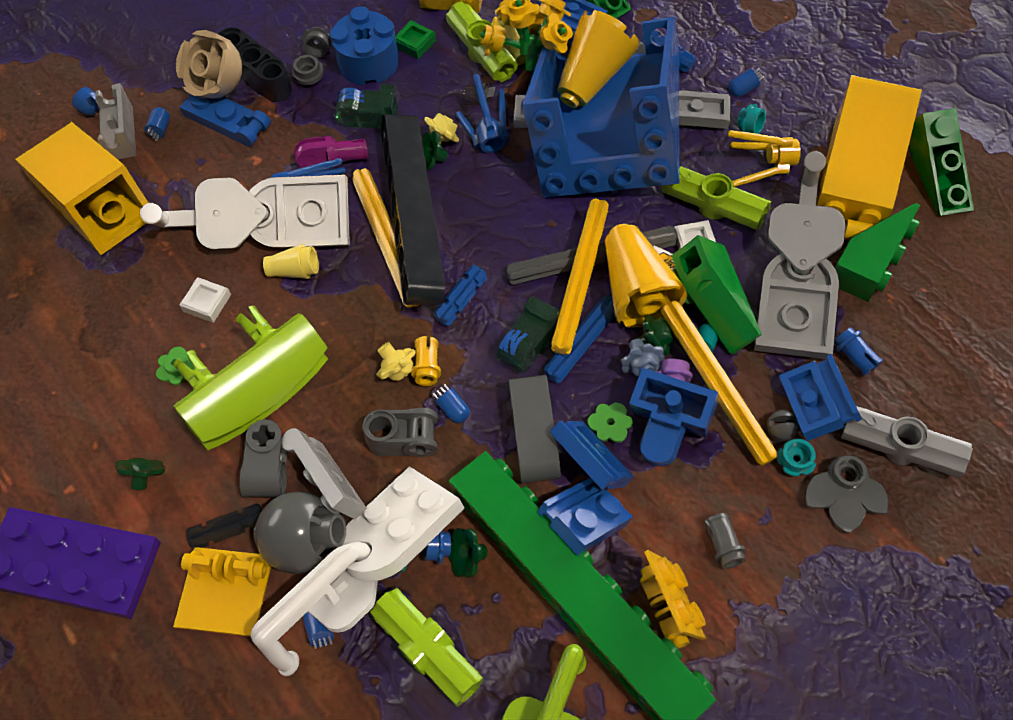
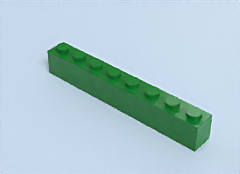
M485 451L449 480L452 494L460 499L464 509L652 720H698L712 707L717 699L711 694L714 690L709 681L696 670L692 673L680 661L682 654L668 638L664 637L661 640L650 628L652 622L645 612L636 605L631 608L620 596L623 592L617 582L608 574L602 576L592 566L594 560L588 551L578 556L550 527L552 521L546 515L541 517L537 513L539 501L528 487L523 486L520 488L514 482L512 471L502 459L497 458L494 460Z

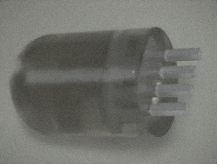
M483 83L486 101L489 103L492 100V96H494L495 87H490L488 83ZM475 85L465 87L462 90L461 99L464 104H480Z

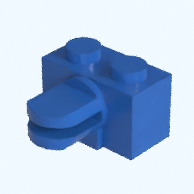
M642 368L629 405L633 414L648 419L640 442L641 453L646 461L654 466L670 465L677 456L685 432L706 438L718 404V392Z

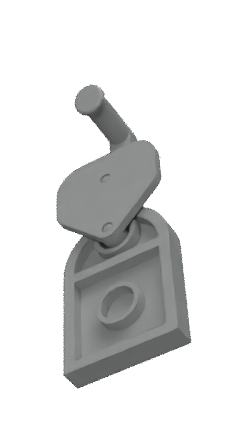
M813 151L805 156L799 204H781L771 213L768 239L781 254L768 264L764 272L757 322L762 335L755 340V351L827 359L826 356L833 355L839 280L835 268L826 258L838 251L843 245L845 219L834 208L816 206L818 179L820 171L826 164V158L821 152Z

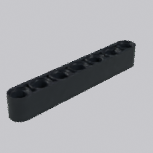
M383 114L381 141L404 305H442L445 295L444 275L418 117Z

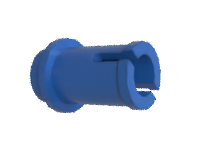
M851 327L834 341L838 346L836 350L838 353L844 352L862 372L861 374L866 376L871 372V369L875 370L883 362V359L861 338L862 332L860 330L856 332Z

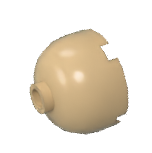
M208 30L195 31L192 34L196 36L189 42L184 40L180 46L176 58L177 76L183 79L186 86L183 88L186 92L201 98H221L231 93L239 84L242 75L240 53L230 40Z

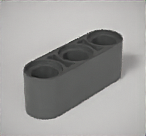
M547 375L508 379L521 484L561 479L557 441L550 433L554 427Z

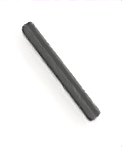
M669 225L642 232L652 246L655 245L662 249L676 244L677 237L673 226ZM605 241L599 243L594 265L607 262ZM577 248L508 264L506 266L508 280L510 284L514 285L571 271Z

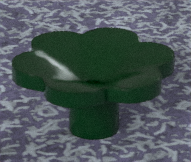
M436 131L432 133L426 132L422 138L426 170H431L435 165V161L443 163L447 158V150L441 148L439 143L440 134Z
M131 458L115 462L117 473L132 475L131 488L134 490L147 489L148 476L165 472V466H163V462L160 460Z
M457 528L452 535L453 542L451 543V553L449 556L450 561L453 562L452 570L457 577L465 576L472 578L477 574L478 563L486 559L488 550L486 545L478 544L477 533L474 529Z

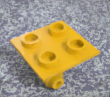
M194 547L191 554L185 553L182 557L181 568L182 570H188L173 627L251 637L253 626L260 618L271 566L263 559L261 554L199 547Z
M649 550L644 551L650 565L640 570L642 574L640 582L648 599L652 600L650 602L651 608L668 604V607L655 614L656 619L669 617L658 622L664 636L678 649L690 643L687 636L700 640L706 639L701 628L706 625L704 616L695 602H689L683 589L688 586V582L680 566L677 563L672 564L666 557H661Z

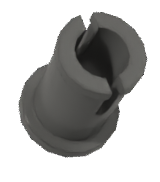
M716 514L709 517L707 521H704L705 528L708 530L717 553L714 556L715 561L721 563L723 569L734 568L746 561L744 556L746 548L739 544L731 525L729 514Z

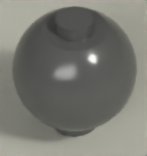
M301 491L288 492L270 501L260 513L254 528V540L263 559L273 568L289 574H301L312 571L335 547L342 546L346 538L344 518L340 514L330 512L318 496Z

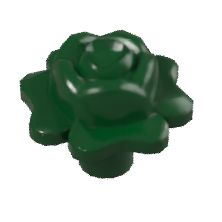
M648 314L645 315L643 335L636 339H642L644 345L649 343L654 347H663V354L667 356L670 353V343L675 339V334L664 318L655 319Z

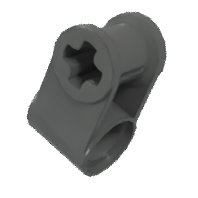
M432 409L374 410L363 421L362 426L367 448L376 456L428 457L438 451V444L434 441V424L438 421V414ZM381 429L391 431L385 437L373 436L375 432Z
M271 420L256 421L247 430L244 460L240 471L242 497H278L286 493L288 451L282 447L283 436L280 428Z

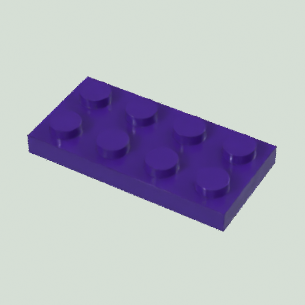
M9 507L0 526V591L132 619L161 542L153 536Z

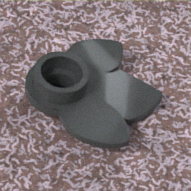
M840 456L834 459L829 465L827 472L817 474L811 479L805 493L807 507L812 509L828 508V515L832 523L846 534L853 532L860 526L866 511L874 514H886L888 511V496L881 484L869 477L868 470L863 461L854 456ZM840 473H849L853 477V481L850 482L843 479Z

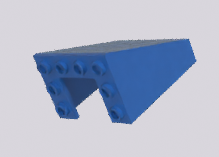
M675 17L642 21L645 53L634 54L586 106H577V108L569 107L560 100L561 95L557 90L567 57H561L557 54L556 50H548L543 45L523 102L543 198L679 184V47ZM656 28L666 29L665 43H655L651 39L652 31ZM573 31V37L568 40L569 44H572L575 31Z

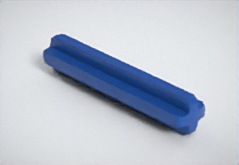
M610 295L603 296L577 327L571 353L568 355L556 353L544 367V375H547L549 380L556 384L560 383L615 316L613 299Z

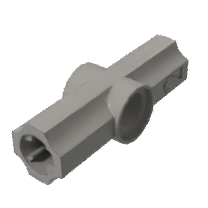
M856 406L862 420L856 422L854 419L844 425L842 439L883 452L895 464L908 465L916 463L960 479L965 473L973 450L971 443L928 430L927 426L915 417L907 416L895 419ZM898 437L908 439L913 445L901 442Z

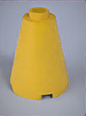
M594 10L591 15H588L587 11L583 12L579 19L557 88L561 95L560 100L569 107L586 106L636 53L640 45L638 38L633 34L630 39L624 33L627 26L621 21L597 10Z
M619 224L613 227L605 238V248L614 314L619 323L623 321L625 327L629 328L643 327L645 315L648 314L655 319L661 318V309L672 301H677L682 306L687 297L683 283L638 227L628 224Z

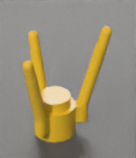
M728 131L729 137L755 141L731 142V148L766 151L767 162L769 164L773 163L775 166L733 180V187L776 174H789V166H797L799 163L800 143L798 139H793V137L780 138L743 131Z

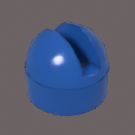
M83 87L78 90L72 99V106L86 116L96 115L95 110L99 111L100 109L96 103V92L89 87Z

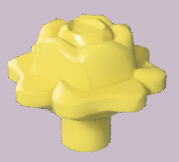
M440 113L434 119L425 117L424 120L429 126L430 133L436 131L440 134V144L442 141L449 142L450 140L452 142H459L460 139L455 133L458 126L456 123H453L451 118Z
M390 342L385 343L378 349V353L383 358L381 369L376 373L379 378L386 379L389 377L393 381H399L411 373L413 368L411 358L416 353L414 349L395 350Z

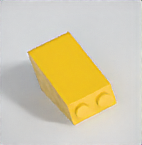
M851 75L835 119L816 206L831 207L838 210L843 215L845 221L851 219L876 225L889 218L900 183L921 96V89Z
M73 122L16 158V161L33 184L100 255L146 224L140 216V211L149 202L124 164Z

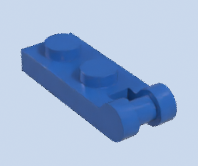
M191 94L179 107L183 116L248 147H251L258 139L257 134L260 131H265L271 124L270 118L260 110L254 112L224 97L201 98Z

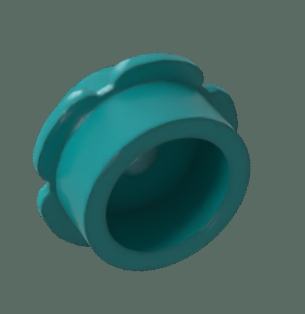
M750 104L747 108H743L739 113L737 126L743 132L760 134L766 120L765 109L758 108L757 104Z
M803 439L787 441L784 447L780 448L777 452L778 463L783 466L784 472L790 476L808 475L816 467L814 462L816 458L815 450L809 442ZM798 456L800 461H794L793 457Z

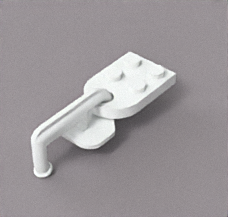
M346 175L275 177L259 182L250 191L233 178L207 179L200 183L196 189L195 210L162 211L158 205L148 203L140 211L142 220L147 224H154L163 228L196 226L198 240L202 245L210 249L237 248L249 235L268 247L278 249L293 248L301 244H305L306 247L350 246L348 183Z
M409 466L366 506L367 509L356 520L352 519L348 523L343 545L333 550L253 626L251 631L253 643L268 661L279 670L280 674L284 676L292 675L299 666V655L294 651H287L278 639L306 612H309L329 631L344 632L352 628L374 606L378 580L396 574L420 553L464 509L460 499Z

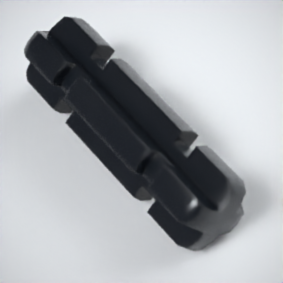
M256 503L243 508L244 512L242 513L236 510L207 521L206 526H202L200 523L189 527L186 530L188 544L193 550L194 547L204 548L209 546V541L213 540L214 543L226 540L245 533V528L248 527L253 530L263 508L260 504Z

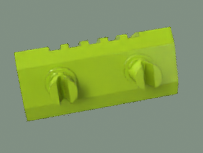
M254 305L248 307L250 315L256 324H253L242 313L237 316L236 322L244 328L256 344L217 374L212 375L193 350L186 353L195 368L194 370L190 369L179 358L174 362L173 366L180 371L194 390L173 405V407L208 451L242 434L253 423L265 419L304 387L328 360L324 354L328 347L303 314L298 313L279 328L273 329Z

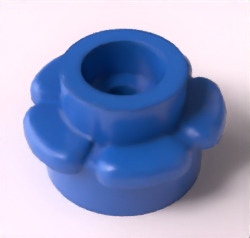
M442 530L422 550L424 561H435L437 565H440L443 557L450 556V533L443 532Z

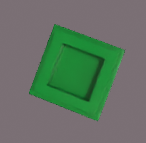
M412 20L396 35L398 50L416 59H419L436 41V33Z

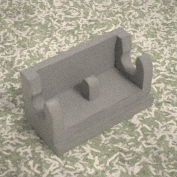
M121 83L112 85L113 97H115L112 100L103 98L102 92L97 90L95 98L100 108L98 144L117 159L136 156L133 107Z

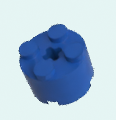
M359 6L352 9L350 14L341 18L330 30L336 62L341 75L346 80L359 85H366L365 81L376 80V83L388 79L397 70L399 55L394 25L386 16Z

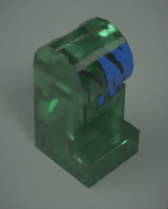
M381 84L380 91H360L355 88L340 90L337 97L335 119L347 127L381 129L383 114L397 115L398 113L395 86Z
M531 295L524 305V312L513 325L512 330L502 340L497 351V359L521 372H526L553 338L560 310Z

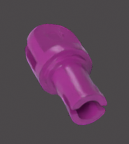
M331 136L307 138L301 140L294 149V160L300 168L340 158L342 162L368 159L365 138L337 142Z

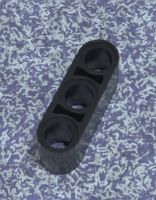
M229 27L218 33V35L230 40L240 53L242 80L272 102L284 101L290 97L293 91L286 66L281 59L239 28Z

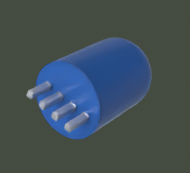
M749 69L731 80L728 90L733 96L741 97L760 86V80L764 76L758 72V69L755 71Z
M156 107L149 115L144 130L153 139L156 138L155 141L158 138H162L170 121L169 112L162 107Z
M444 384L447 391L445 392L441 387L440 389L444 392V394H441L437 390L440 395L439 398L433 393L437 398L436 404L453 423L458 424L467 420L470 415V408L453 388L449 389Z
M306 612L303 615V622L309 644L315 649L327 646L329 643L331 645L334 638L333 632L329 631L309 612Z

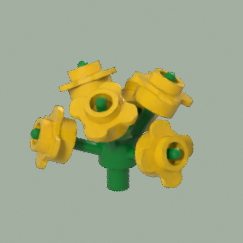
M503 0L499 4L500 7L495 10L498 17H494L491 26L485 25L480 33V44L485 45L484 56L488 57L490 51L499 53L503 44L520 49L521 55H525L526 71L535 70L538 54L541 53L543 45L548 50H556L559 54L565 53L567 51V42L573 37L571 27L562 21L564 15L571 16V13L564 9L566 3L562 0H538L541 2L539 6L538 4H532L530 0ZM498 19L502 20L505 26L511 25L513 28H516L519 41L505 37L506 27L498 25Z

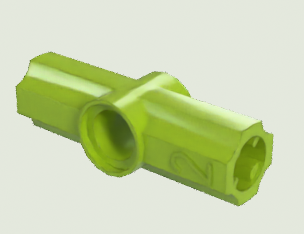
M462 1L453 4L451 10L446 14V20L467 46L470 59L480 63L493 80H499L502 83L510 79L518 66L517 61L504 45L499 53L490 51L487 57L484 56L485 45L480 44V33L485 25L491 26L492 23L482 20L469 4H464Z
M680 166L679 184L662 185L663 193L698 206L699 211L706 218L714 220L726 217L756 230L761 228L771 204L769 200L733 187L731 179L724 174L715 173L705 176Z
M397 587L390 592H386L376 602V605L370 611L375 621L399 644L398 649L421 675L424 676L426 674L456 707L466 702L477 691L484 681L483 677L453 647L455 644L446 632L432 618L426 619Z

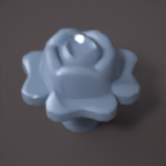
M642 339L632 340L629 343L630 353L621 359L622 371L624 373H633L635 376L640 375L642 368L654 372L658 371L660 361L665 359L663 347H654L649 343L644 345Z

